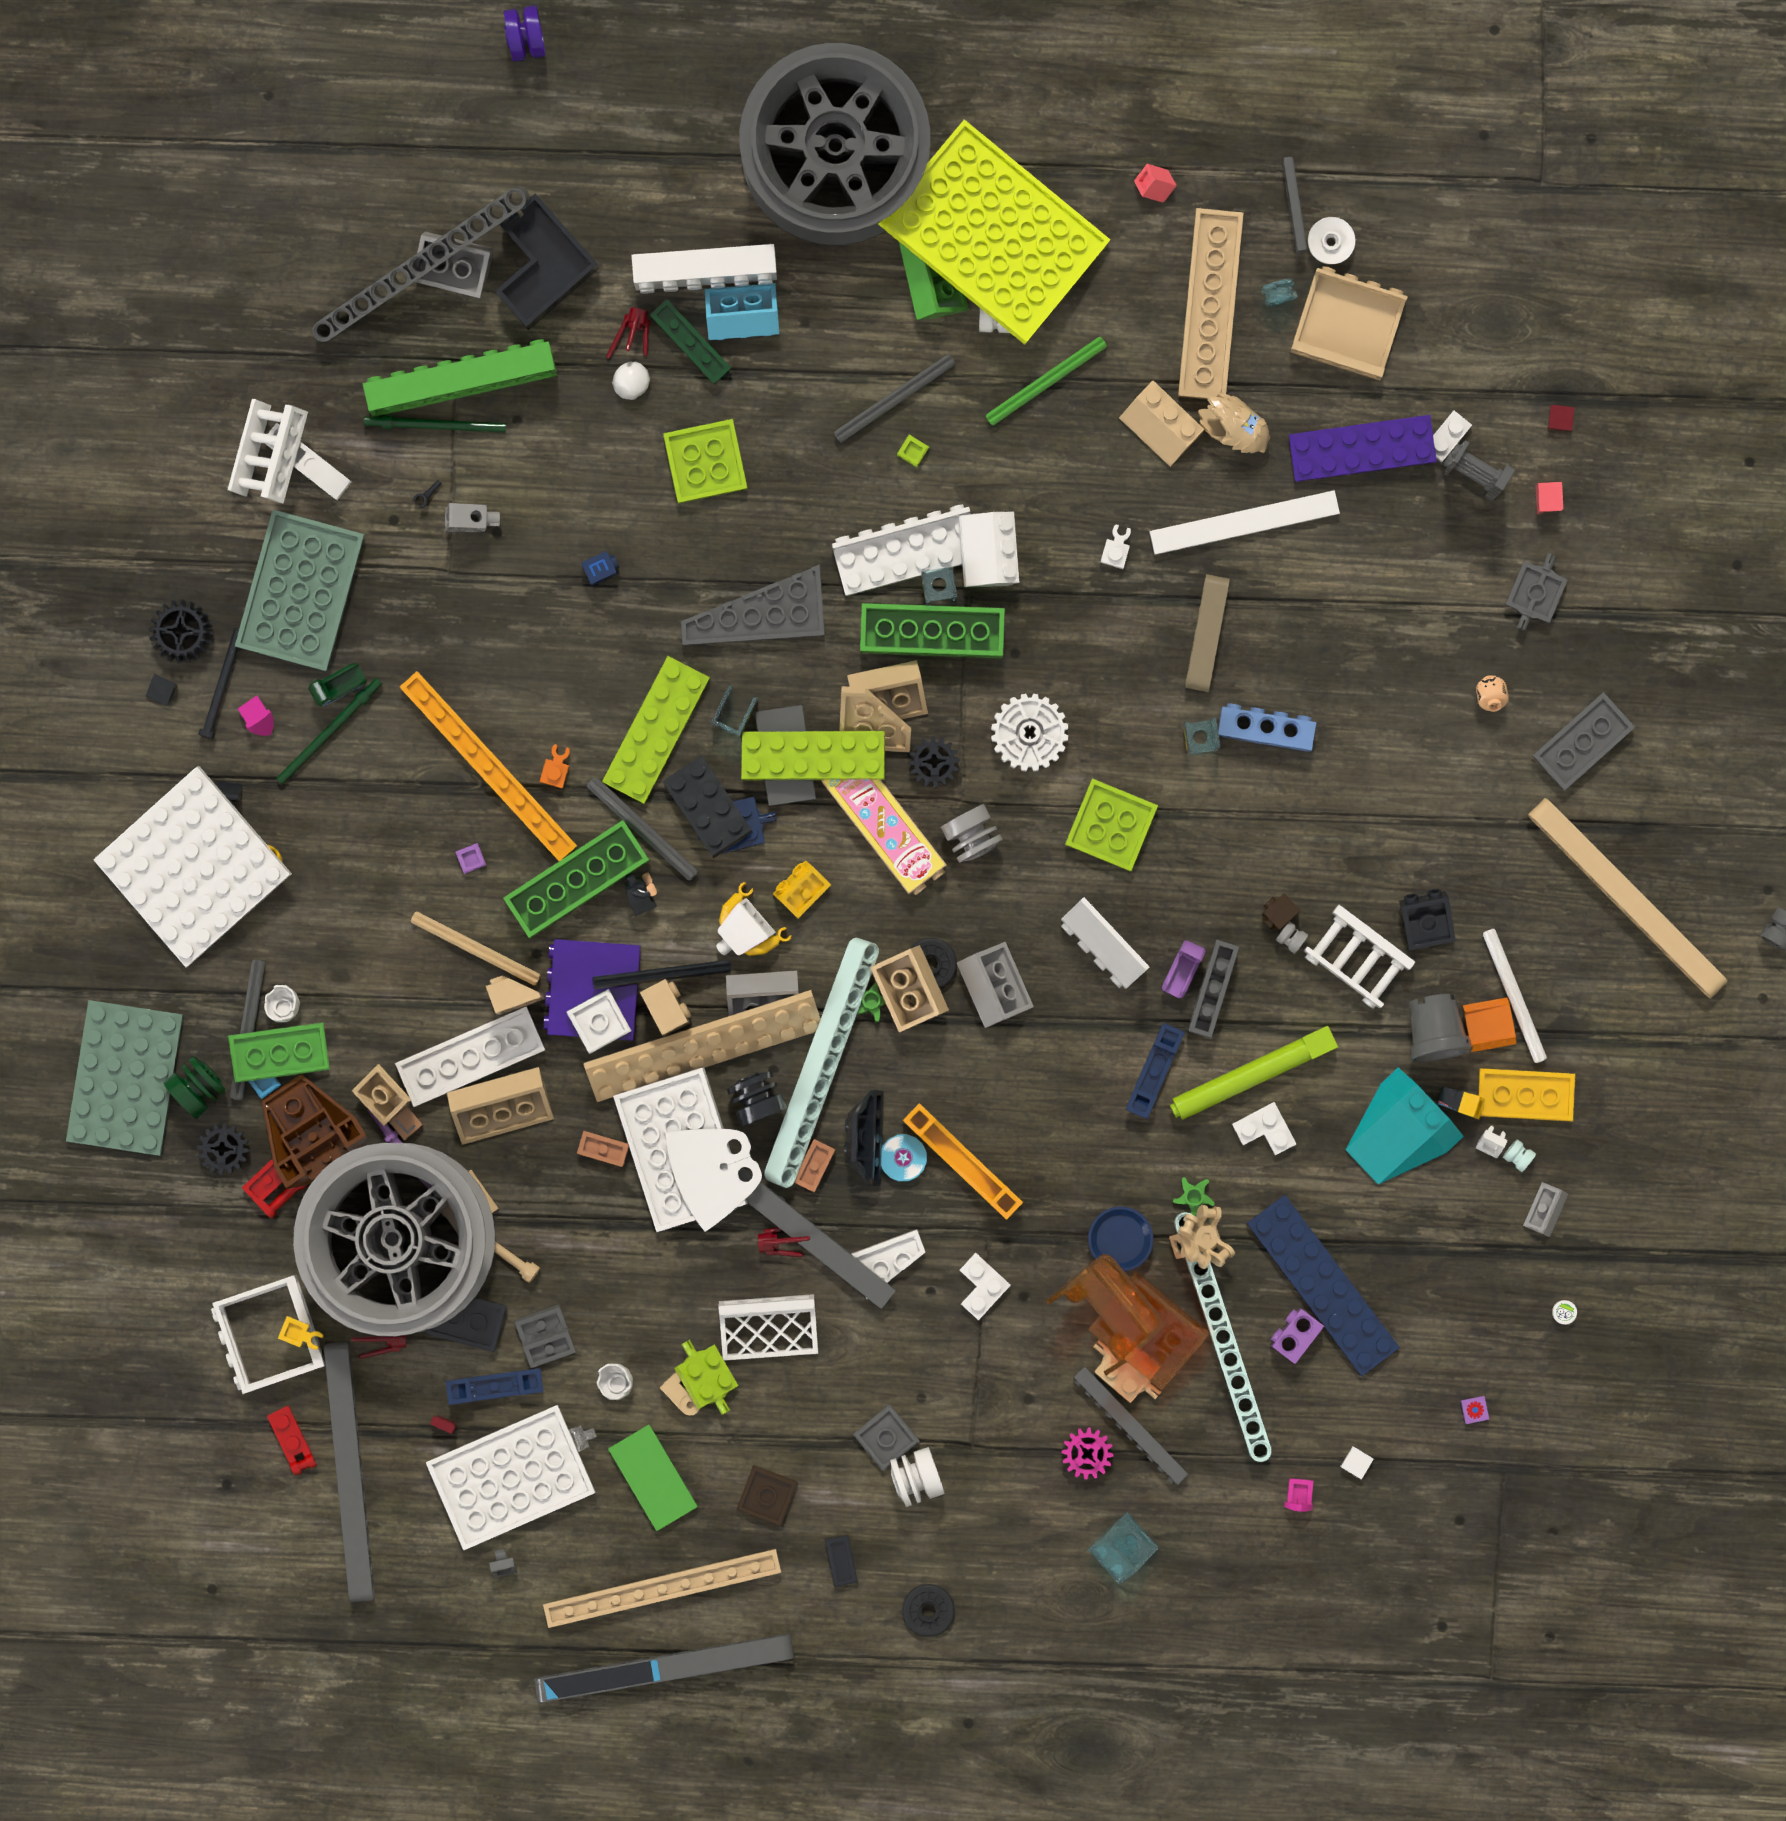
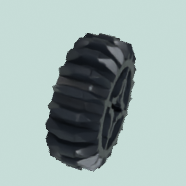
M181 599L180 607H178L177 602L172 600L171 609L167 604H163L164 613L159 610L155 611L160 618L159 620L151 618V622L157 625L156 627H149L150 632L156 633V635L149 637L150 641H158L154 644L153 648L154 650L162 648L159 653L161 657L169 653L167 656L169 662H172L176 656V662L181 664L182 657L184 656L186 662L190 663L191 654L195 659H199L198 650L203 653L207 652L202 645L203 643L211 645L212 642L205 638L206 636H213L212 631L206 630V628L212 627L213 624L212 622H204L209 617L208 613L200 615L203 608L198 606L194 610L195 603L193 601L186 607V601ZM179 613L174 625L163 627L168 618ZM186 613L193 615L197 619L200 629L188 627ZM184 625L183 628L189 632L182 633V636L178 638L179 635L173 631L180 630L181 626ZM163 634L174 636L176 650L166 645ZM199 636L193 646L183 650L187 639Z

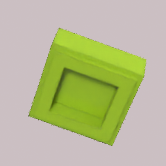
M908 435L897 456L917 468L928 451L929 446Z

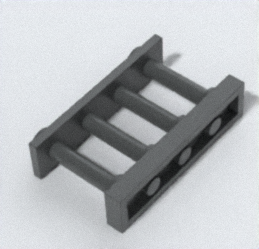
M1465 440L1462 445L1457 444L1443 464L1447 467L1444 473L1448 475L1453 468L1483 485L1487 491L1485 498L1493 502L1503 491L1515 469L1506 465L1503 470L1500 468L1497 470L1465 451L1469 445L1468 441Z

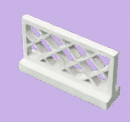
M814 1294L719 1301L723 1360L818 1354ZM801 1312H810L811 1321L804 1328L795 1318ZM787 1313H795V1314L791 1317V1316H790L789 1314H787ZM776 1314H783L789 1319L782 1329H779L771 1322ZM752 1316H760L765 1321L758 1331L747 1323ZM735 1317L741 1322V1325L734 1333L725 1327V1318ZM791 1322L802 1330L794 1340L784 1333V1330ZM767 1324L778 1332L770 1342L760 1334ZM743 1326L754 1333L747 1343H744L736 1336ZM810 1326L812 1329V1334L808 1331V1328ZM726 1332L730 1335V1337L727 1340ZM805 1333L812 1339L813 1348H802L796 1342ZM780 1335L791 1343L785 1350H778L773 1345ZM756 1337H759L767 1344L761 1352H755L749 1347ZM734 1338L743 1348L738 1353L728 1354L727 1345Z

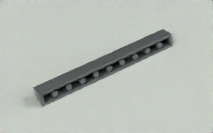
M1085 1366L1074 1375V1382L1079 1387L1083 1386L1086 1389L1084 1392L1090 1398L1093 1396L1096 1399L1094 1403L1100 1409L1103 1407L1106 1410L1105 1414L1110 1419L1114 1418L1117 1421L1116 1425L1120 1430L1124 1428L1127 1432L1126 1436L1131 1441L1134 1439L1138 1443L1136 1446L1142 1452L1145 1450L1148 1453L1146 1457L1152 1463L1155 1461L1158 1464L1157 1468L1162 1473L1166 1472L1169 1475L1167 1478L1172 1484L1176 1483L1178 1485L1188 1475Z

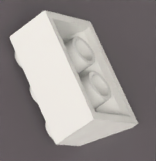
M989 512L959 516L964 587L1009 586L1019 583L1014 512Z

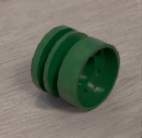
M193 1055L189 1059L194 1067L193 1070L185 1063L182 1065V1069L187 1075L185 1078L174 1072L163 1084L178 1103L190 1115L198 1119L208 1110V1106L203 1099L208 1097L216 1102L218 1098L212 1090H216L222 1096L227 1090L219 1076L205 1062L200 1061Z

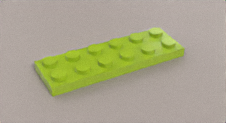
M667 656L602 782L645 804L710 677Z
M885 731L742 732L741 779L885 780Z

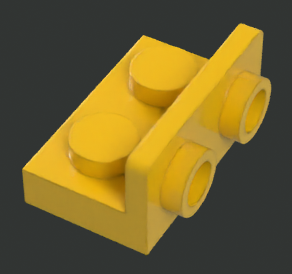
M804 861L793 869L792 874L787 880H783L777 885L773 895L799 918L831 884L810 863Z

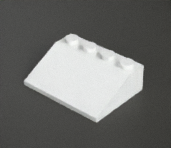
M1084 897L1061 919L1063 922L1061 927L1069 936L1075 934L1080 940L1077 944L1086 954L1090 951L1096 957L1094 962L1102 971L1107 969L1112 974L1110 979L1118 988L1121 986L1125 989L1128 988L1149 968L1143 959Z

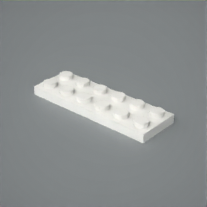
M524 1007L399 1061L395 1065L413 1107H416L545 1051V1048L528 1008Z

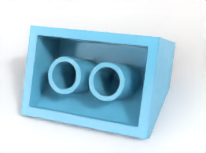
M775 283L705 289L709 340L779 334Z

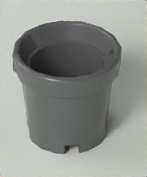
M1450 994L1424 997L1423 1003L1418 1004V999L1409 1002L1413 1045L1410 1048L1412 1061H1436L1460 1056L1472 1051V1043L1470 1037L1465 1034L1455 994L1452 996Z

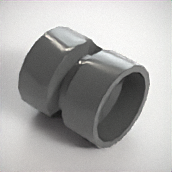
M1777 907L1770 918L1772 924L1765 926L1760 937L1774 947L1786 952V911Z

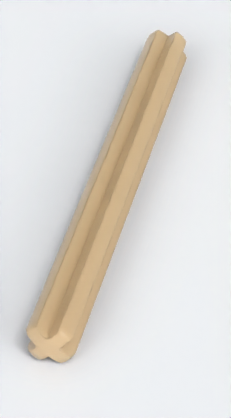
M415 912L411 918V923L532 985H536L541 975L419 912Z

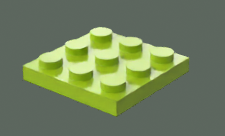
M733 419L663 433L678 504L747 489Z
M1092 779L1065 845L1131 872L1158 805Z

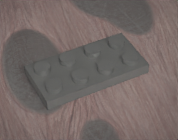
M1603 692L1533 754L1532 757L1565 791L1630 733L1635 726Z

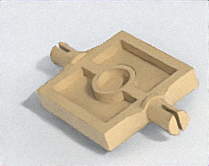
M1123 1336L1117 1345L1112 1348L1107 1347L1100 1339L1096 1342L1097 1344L1093 1348L1099 1351L1103 1358L1101 1364L1093 1373L1126 1401L1131 1403L1144 1390L1154 1399L1158 1397L1157 1395H1160L1161 1391L1153 1386L1151 1381L1161 1366L1131 1340Z

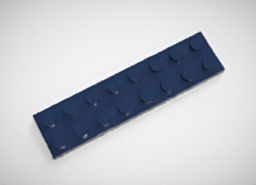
M1286 1195L1280 1197L1247 1222V1225L1361 1376L1400 1348Z

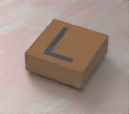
M408 1107L389 1122L404 1140L423 1125Z

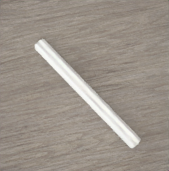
M1487 930L1483 933V937L1535 1063L1544 1061L1547 1056L1496 930Z

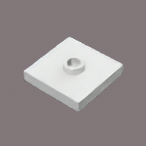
M609 989L567 1011L589 1054L631 1032Z

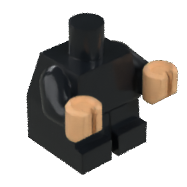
M649 872L643 874L641 879L640 877L636 878L634 873L626 875L625 891L634 915L638 916L657 907L653 898L657 891L652 883Z

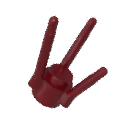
M634 307L630 308L629 314H625L623 323L606 355L607 359L611 358L627 325L631 330L626 351L629 352L636 330L641 331L643 327V355H648L650 320L647 319V311Z
M778 1226L764 1229V1233L758 1234L759 1252H766L767 1256L803 1257V1253L776 1249L779 1248V1244L810 1240V1236L778 1239V1235L773 1234L782 1231Z
M406 1335L352 1337L351 1339L353 1342L387 1341V1346H391L360 1354L358 1356L359 1359L400 1351V1348H406Z

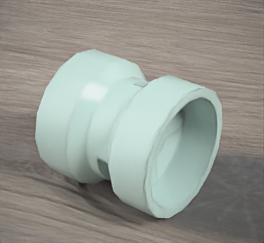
M1516 1139L1505 1152L1503 1158L1508 1162H1513L1516 1168L1523 1172L1536 1153L1531 1149H1525L1523 1143Z

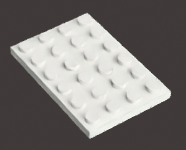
M704 1067L613 1096L656 1232L696 1220L685 1203L674 1178L668 1156L665 1133L693 1129H724ZM727 1143V1150L729 1153H731L729 1144ZM721 1163L720 1169L722 1171H726L728 1169V1165L726 1163ZM745 1199L737 1207L748 1204L747 1200Z
M558 1405L426 1462L463 1550L596 1493Z

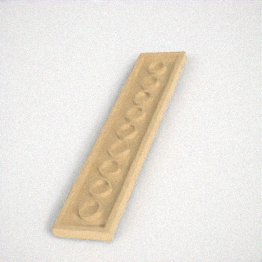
M809 990L586 1062L584 1067L596 1100L600 1102L620 1093L814 1033L821 1019L812 991Z

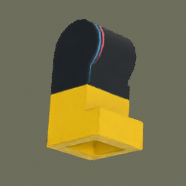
M1442 1086L1436 1105L1479 1119L1485 1099L1477 1095Z

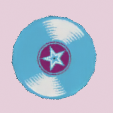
M900 1134L889 1138L883 1145L881 1166L890 1178L897 1181H910L918 1177L924 1170L927 1162V1153L923 1144L916 1137Z

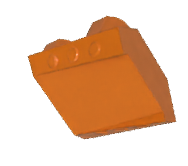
M1508 997L1463 1005L1466 1036L1470 1037L1473 1047L1471 1052L1516 1044V1035Z

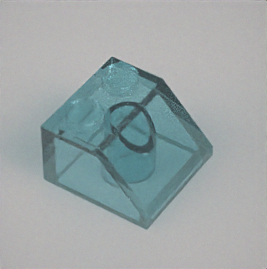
M1126 1512L1088 1550L1120 1585L1135 1574L1159 1547Z

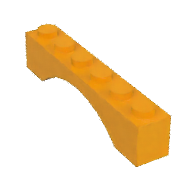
M920 1103L903 1120L1006 1220L1023 1203Z

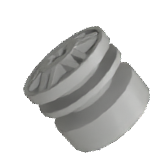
M984 804L940 827L947 841L959 839L960 843L952 849L954 853L964 848L965 853L957 857L959 863L974 860L988 853L1003 840L1001 835L990 839L989 834L997 830L996 826L986 829L983 826L991 819Z

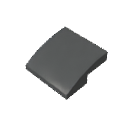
M559 1304L514 1320L531 1368L576 1353Z

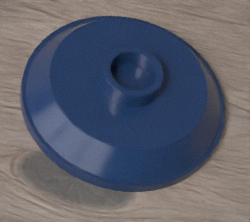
M1122 1206L1113 1207L1103 1211L1095 1218L1089 1230L1088 1244L1093 1257L1100 1265L1112 1271L1125 1272L1137 1268L1148 1258L1153 1246V1232L1148 1220L1138 1211Z

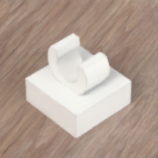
M1490 1126L1479 1139L1476 1149L1498 1158L1505 1148L1507 1140L1504 1139L1505 1132L1502 1131L1500 1136L1492 1133L1494 1127Z

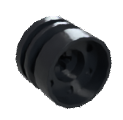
M772 1071L752 1074L738 1080L733 1086L726 1089L728 1095L739 1091L740 1096L732 1099L731 1102L732 1104L740 1102L744 1104V1107L736 1112L741 1127L787 1109L782 1094L770 1095L769 1093L770 1090L778 1085L777 1082L769 1085L765 1083V1080L774 1077Z

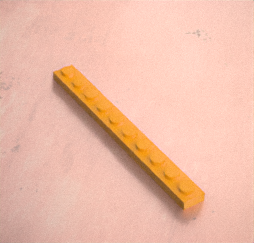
M417 671L400 686L404 693L558 861L564 859L577 847L570 837Z

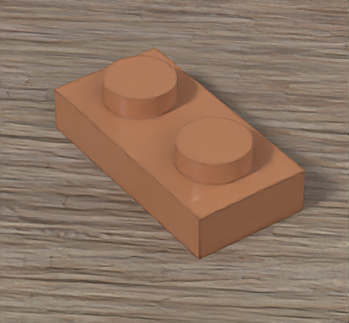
M583 1131L577 1154L623 1167L629 1144Z
M814 1139L800 1166L794 1183L815 1192L835 1149Z

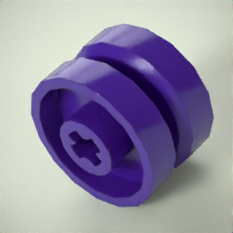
M537 5L524 7V22L522 23L519 12L516 9L504 10L505 36L508 48L510 47L513 62L526 59L525 45L528 44L533 58L546 57Z

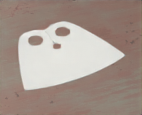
M693 1129L665 1133L668 1156L677 1186L689 1210L705 1232L730 1214L760 1183L762 1173L758 1163L750 1157L751 1145L743 1132L731 1129ZM731 1139L740 1141L742 1145L741 1151L738 1154H731L727 1150V1143ZM721 1163H726L728 1165V1169L726 1171H722L720 1169ZM742 1167H748L753 1172V1177L748 1182H743L738 1177V1171Z

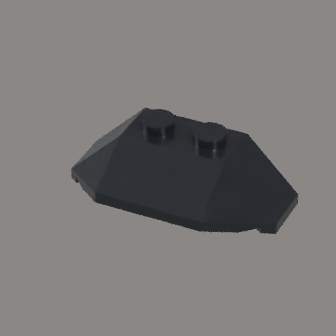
M871 1090L848 1113V1118L845 1120L847 1142L844 1145V1154L846 1161L867 1186H881L884 1091Z

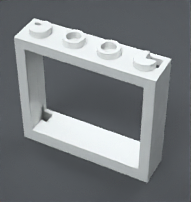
M297 1275L213 1303L214 1308L211 1309L212 1317L215 1322L219 1321L222 1331H219L218 1334L222 1345H227L229 1353L226 1354V1358L230 1368L234 1367L237 1376L233 1377L238 1390H242L243 1394L326 1366L318 1337L314 1336L312 1343L319 1346V1349L314 1350L308 1347L313 1363L250 1384L225 1310L226 1306L288 1286L299 1321L310 1325L308 1332H314L315 1328Z

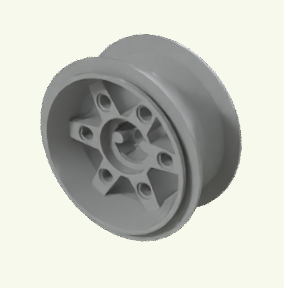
M379 1143L367 1145L342 1155L324 1168L314 1179L303 1196L297 1212L293 1246L301 1279L309 1294L326 1313L343 1325L362 1333L377 1336H400L422 1332L447 1322L464 1310L476 1297L486 1281L492 1265L495 1251V1227L488 1200L480 1185L470 1172L456 1160L427 1146L412 1143ZM393 1173L415 1176L433 1187L409 1206H404ZM368 1181L372 1210L365 1216L338 1211L350 1192L361 1183ZM385 1185L390 1190V1195L387 1199L383 1198L380 1194L381 1188ZM429 1199H433L437 1203L435 1211L432 1213L426 1209V1202ZM448 1205H450L457 1221L459 1246L431 1235L430 1225ZM350 1218L357 1223V1227L353 1232L346 1229V1222ZM399 1221L407 1225L411 1234V1245L407 1251L403 1249L406 1238L404 1232L398 1228ZM381 1224L383 1227L381 1243L388 1249L390 1259L384 1257L376 1246L375 1235ZM332 1232L355 1241L358 1253L342 1273L337 1267L333 1255ZM392 1232L396 1233L399 1237V1241L395 1246L390 1245L388 1242V1235ZM440 1246H444L448 1250V1255L445 1259L437 1256V1249ZM422 1262L452 1267L442 1284L432 1293L422 1298L418 1265ZM360 1265H364L368 1270L363 1279L358 1277L356 1272ZM380 1272L387 1273L396 1304L380 1303L365 1297L357 1291ZM405 1279H409L412 1283L410 1292H406L402 1288V1283Z

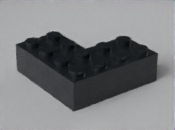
M536 193L520 209L523 214L521 218L518 212H515L500 224L501 229L527 257L529 262L495 291L497 296L527 330H530L599 270L595 260Z

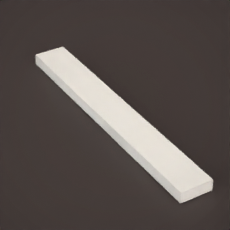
M1334 490L1157 529L1149 533L1154 555L1334 516L1340 514Z

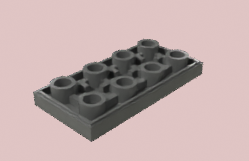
M802 705L755 712L758 732L806 731ZM765 780L769 806L816 799L813 780Z

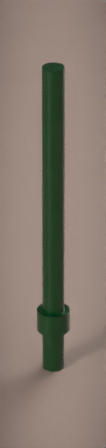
M383 415V417L364 416L363 419L364 426H382V429L402 427L506 433V423L393 418V415Z
M376 677L364 690L361 689L355 695L356 698L276 779L283 785L362 704L365 706L371 700L370 696L383 683Z

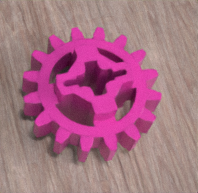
M1087 1427L1086 1433H1083L1079 1428L1077 1436L1070 1433L1069 1435L1072 1440L1070 1442L1064 1441L1068 1448L1061 1450V1453L1067 1455V1458L1062 1461L1063 1463H1070L1067 1468L1068 1471L1076 1470L1075 1477L1083 1473L1086 1480L1089 1474L1097 1478V1471L1104 1474L1103 1466H1111L1107 1458L1113 1457V1453L1108 1452L1112 1444H1105L1108 1437L1105 1435L1100 1438V1430L1097 1429L1093 1434L1090 1427ZM1090 1437L1096 1440L1092 1443H1084L1081 1438ZM1073 1445H1075L1078 1451L1077 1456L1072 1460L1071 1451ZM1080 1445L1088 1450L1090 1448L1093 1449L1091 1454L1095 1462L1088 1457L1084 1459L1081 1457L1084 1453ZM1102 1447L1103 1458L1100 1462L1097 1458L1098 1450ZM1087 1463L1091 1464L1094 1468L1082 1469L1079 1466Z

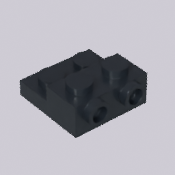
M1432 889L1427 892V895L1419 897L1415 893L1407 894L1404 896V900L1399 901L1409 951L1456 941L1449 897L1446 891L1441 892V889Z

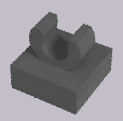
M504 1549L495 1551L497 1561L489 1563L494 1578L518 1573L513 1557L507 1559Z

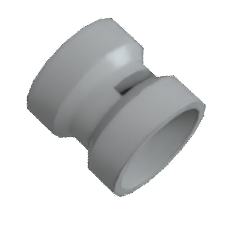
M1289 921L1275 940L1280 944H1286L1289 950L1295 954L1308 937V934L1304 931H1298L1295 925Z

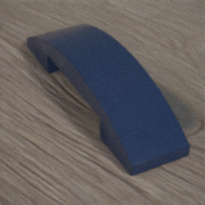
M1165 1023L1162 1024L1125 1110L1148 1119L1185 1032Z
M540 1368L445 1381L448 1405L543 1392Z

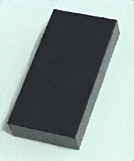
M844 1535L825 1539L834 1586L858 1582L849 1536Z

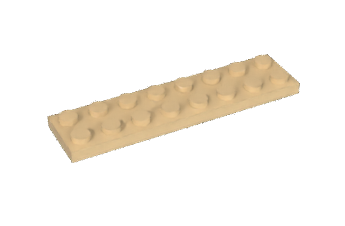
M1196 208L1178 397L1208 400L1209 397H1217L1219 393L1226 394L1243 224L1242 212Z

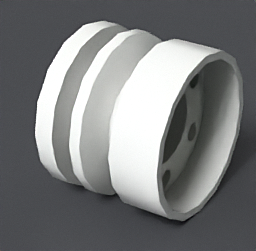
M929 1447L914 1452L915 1463L910 1464L905 1455L901 1456L904 1463L902 1468H899L896 1458L890 1460L891 1476L896 1491L906 1507L912 1505L909 1497L910 1494L914 1493L917 1503L921 1502L920 1491L925 1490L930 1499L945 1494Z

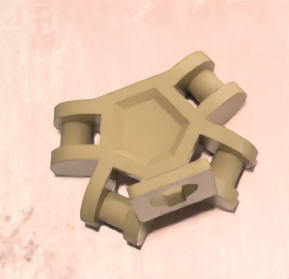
M1201 1205L1197 1210L1196 1216L1191 1214L1185 1215V1224L1179 1228V1234L1169 1237L1176 1259L1186 1257L1188 1261H1196L1199 1267L1205 1269L1210 1261L1216 1266L1222 1267L1227 1258H1232L1235 1255L1233 1248L1221 1241L1216 1227L1221 1218L1220 1207L1214 1206L1212 1209H1209L1206 1205ZM1207 1218H1209V1224L1204 1223ZM1177 1241L1182 1245L1181 1252L1178 1249ZM1217 1247L1220 1253H1216L1213 1250Z

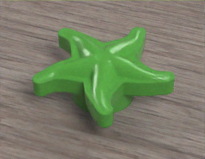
M877 982L874 983L869 991H865L856 1014L859 1015L869 1011L875 1017V1022L880 1020V1007L886 1004L883 996L879 994Z
M1183 1177L1182 1185L1185 1193L1180 1198H1174L1173 1202L1188 1204L1191 1214L1196 1216L1199 1205L1209 1204L1214 1206V1201L1204 1194L1205 1186L1209 1183V1180L1205 1179L1194 1186L1189 1184L1186 1178Z

